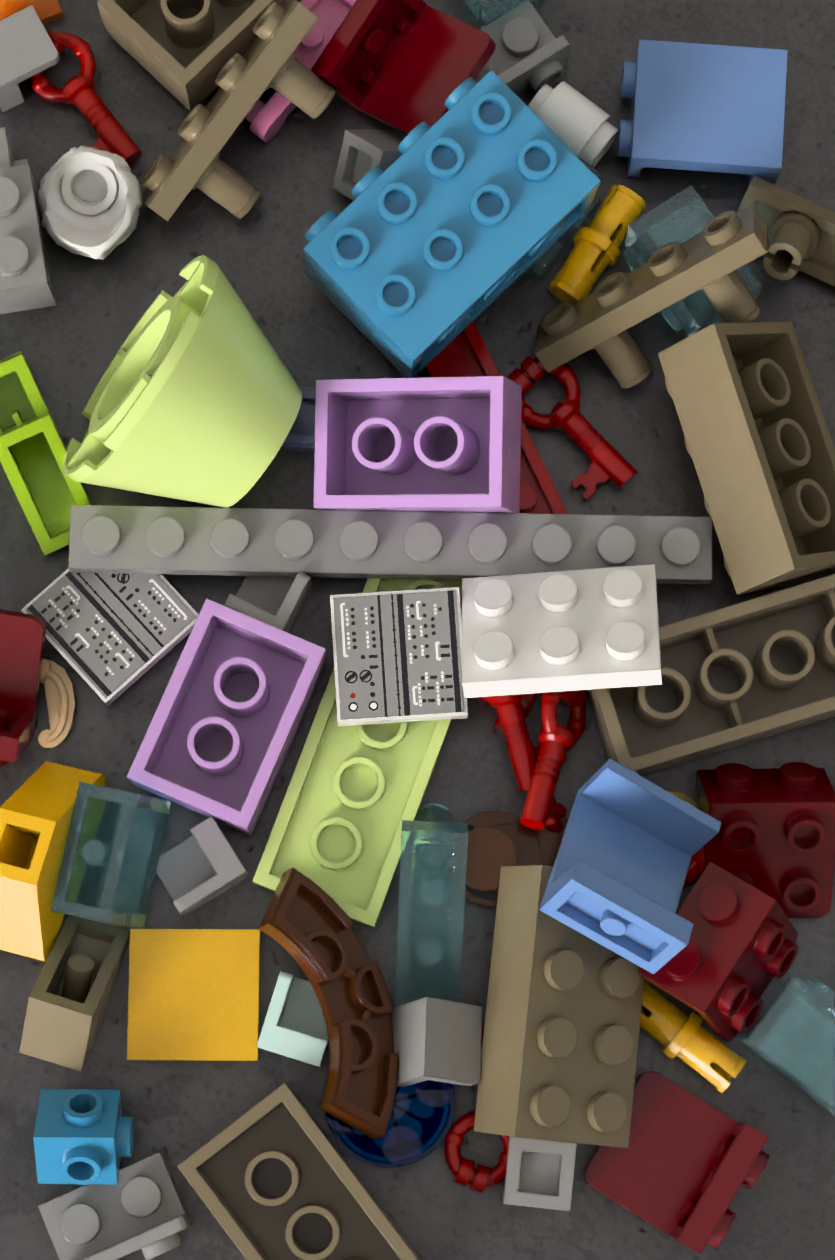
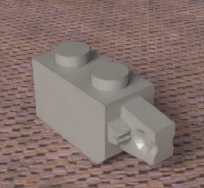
M6 127L0 128V315L57 305L45 227L41 226L42 219L37 199L38 185L28 159L14 161L11 139L7 134Z

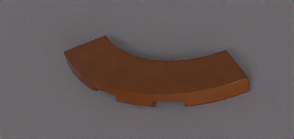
M291 868L283 873L259 929L272 937L294 958L310 981L321 1005L329 1041V1066L325 1091L319 1108L374 1140L385 1135L393 1110L398 1079L399 1054L394 1053L393 1033L389 1015L394 1010L387 985L377 961L371 962L362 943L350 926L354 923L350 917L315 882L295 868Z

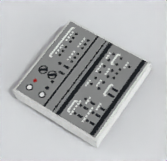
M69 568L21 609L23 613L37 615L44 620L46 624L45 638L107 706L190 634L199 615L162 574L71 573Z
M459 587L330 595L338 726L468 718L467 698L464 696L462 686V622Z

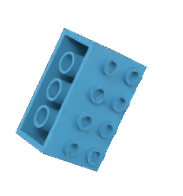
M492 70L478 83L472 77L462 82L444 103L448 111L432 127L425 121L417 125L399 144L397 149L402 155L385 171L379 165L372 168L352 189L351 194L356 199L339 215L333 210L327 211L304 235V238L309 242L303 248L305 275L405 378H415L426 365L439 355L466 327L589 211L601 183L585 164Z

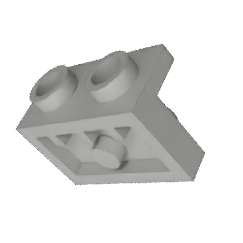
M529 0L524 1L479 29L486 32L495 41L496 47L494 53L475 81L477 83L492 70L520 97L531 89L538 93L545 84L552 87L565 75L571 45L564 35L558 38L554 37Z
M162 1152L120 1169L118 1185H84L38 1206L59 1260H117L139 1249L142 1250L145 1260H149L182 1245L183 1243L178 1232L192 1225Z

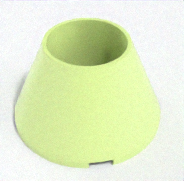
M201 255L181 269L179 275L188 281L173 297L162 290L130 332L94 389L81 414L90 420L89 428L82 443L74 438L69 440L63 457L62 472L74 481L228 508L243 498L255 485L287 438L301 406L302 390L217 263L207 256Z

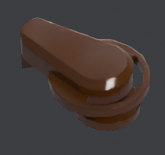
M499 810L479 812L464 820L451 835L446 851L447 873L456 890L473 903L487 907H497L501 866L546 865L553 867L568 819L560 818V821L563 823L561 832L550 831L546 826L542 830L527 828L520 823V818L516 815ZM472 826L474 829L465 833L462 836V838L456 844V848L453 854L455 843L458 837L462 834L466 827ZM459 879L471 889L481 892H493L495 898L488 900L474 896L461 885Z

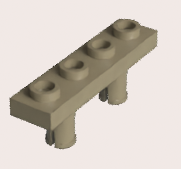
M285 0L281 6L277 2H273L263 12L253 28V33L258 36L244 56L236 53L223 66L215 80L220 89L206 108L198 104L184 119L178 130V135L183 139L169 158L161 154L145 172L140 184L146 188L142 193V200L147 207L168 222L189 192L198 188L238 219L243 218L250 211L259 198L261 191L219 158L220 150L263 92L270 87L313 119L317 118L329 105L335 95V90L294 57L295 49L317 21L318 16L296 0Z
M754 175L737 212L754 203L767 223V253H765L763 258V268L766 273L774 279L783 281L790 280L800 270L835 287V212Z
M754 203L737 213L735 211H726L708 222L700 234L682 244L671 242L662 246L650 256L646 264L630 273L617 272L608 276L597 285L592 294L574 304L570 302L558 304L543 316L540 323H538L534 354L547 372H550L588 350L595 349L621 388L626 389L643 381L652 369L650 367L652 365L627 329L694 292L703 290L725 323L752 322L760 313V305L736 269L767 253L766 221Z

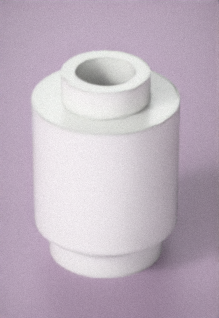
M565 81L558 84L555 89L545 84L528 105L538 118L590 171L604 157L620 130L609 123L611 116Z

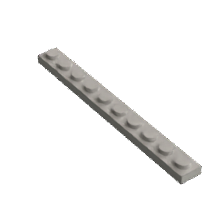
M71 505L68 568L71 573L296 577L300 571L310 577L462 580V578L655 564L657 584L709 585L712 581L711 517Z

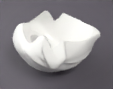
M86 145L70 148L68 152L63 154L40 180V189L37 194L42 219L41 226L45 227L53 241L73 254L104 260L115 247L127 240L136 229L139 208L143 205L140 184L131 173V169L125 159L115 153L98 150L96 147H88Z

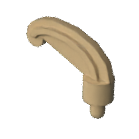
M43 658L40 683L44 684L50 730L46 729L40 732L38 742L44 748H54L67 738L72 728L76 701L74 685L66 669L52 660Z

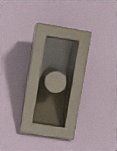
M72 912L69 913L29 995L19 1053L82 1072L102 1027L128 946L130 930Z

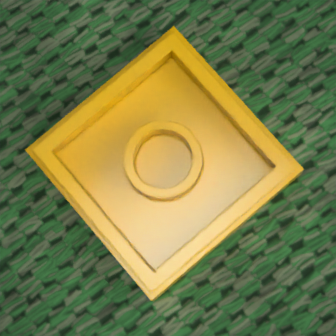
M130 929L127 1060L259 1061V1048L256 1046L259 1040L261 930Z

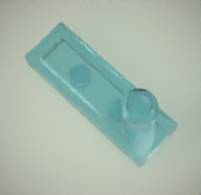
M437 803L422 807L418 811L415 821L402 820L394 1008L424 997L460 1003L468 823L454 822L451 811L444 805Z

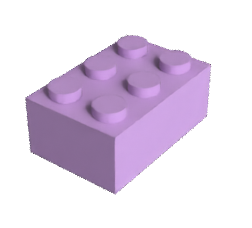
M504 376L316 380L313 508L318 510L520 513L522 386Z
M206 598L127 774V778L134 786L208 818L212 816L215 821L252 836L328 662L326 649Z

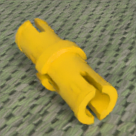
M613 184L588 226L580 227L573 238L574 248L561 269L547 286L552 295L562 302H570L571 304L588 296L606 266H614L621 255L619 246L633 223H635L647 206L642 197L623 185L619 184L617 186Z
M644 980L640 1027L664 1046L661 1052L669 1059L673 1060L676 1056L712 1083L720 1093H723L731 1084L730 1079L732 1077L736 1078L747 1060L742 1056H738L701 1027L700 1024L703 1019L692 1011L687 1016Z

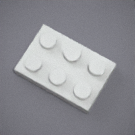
M655 564L462 578V686L465 698L662 685Z

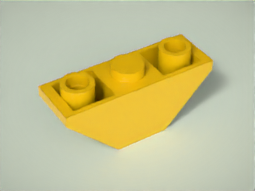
M45 761L0 806V950L46 962L58 937L107 777L103 774Z

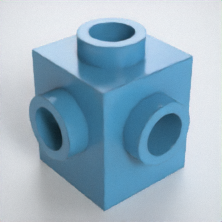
M41 1089L33 1134L38 1184L118 1185L121 1157H132L134 1148L133 1117H122L120 1089Z

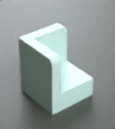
M280 971L256 1047L322 1067L329 1041L324 1015L317 995L310 981Z

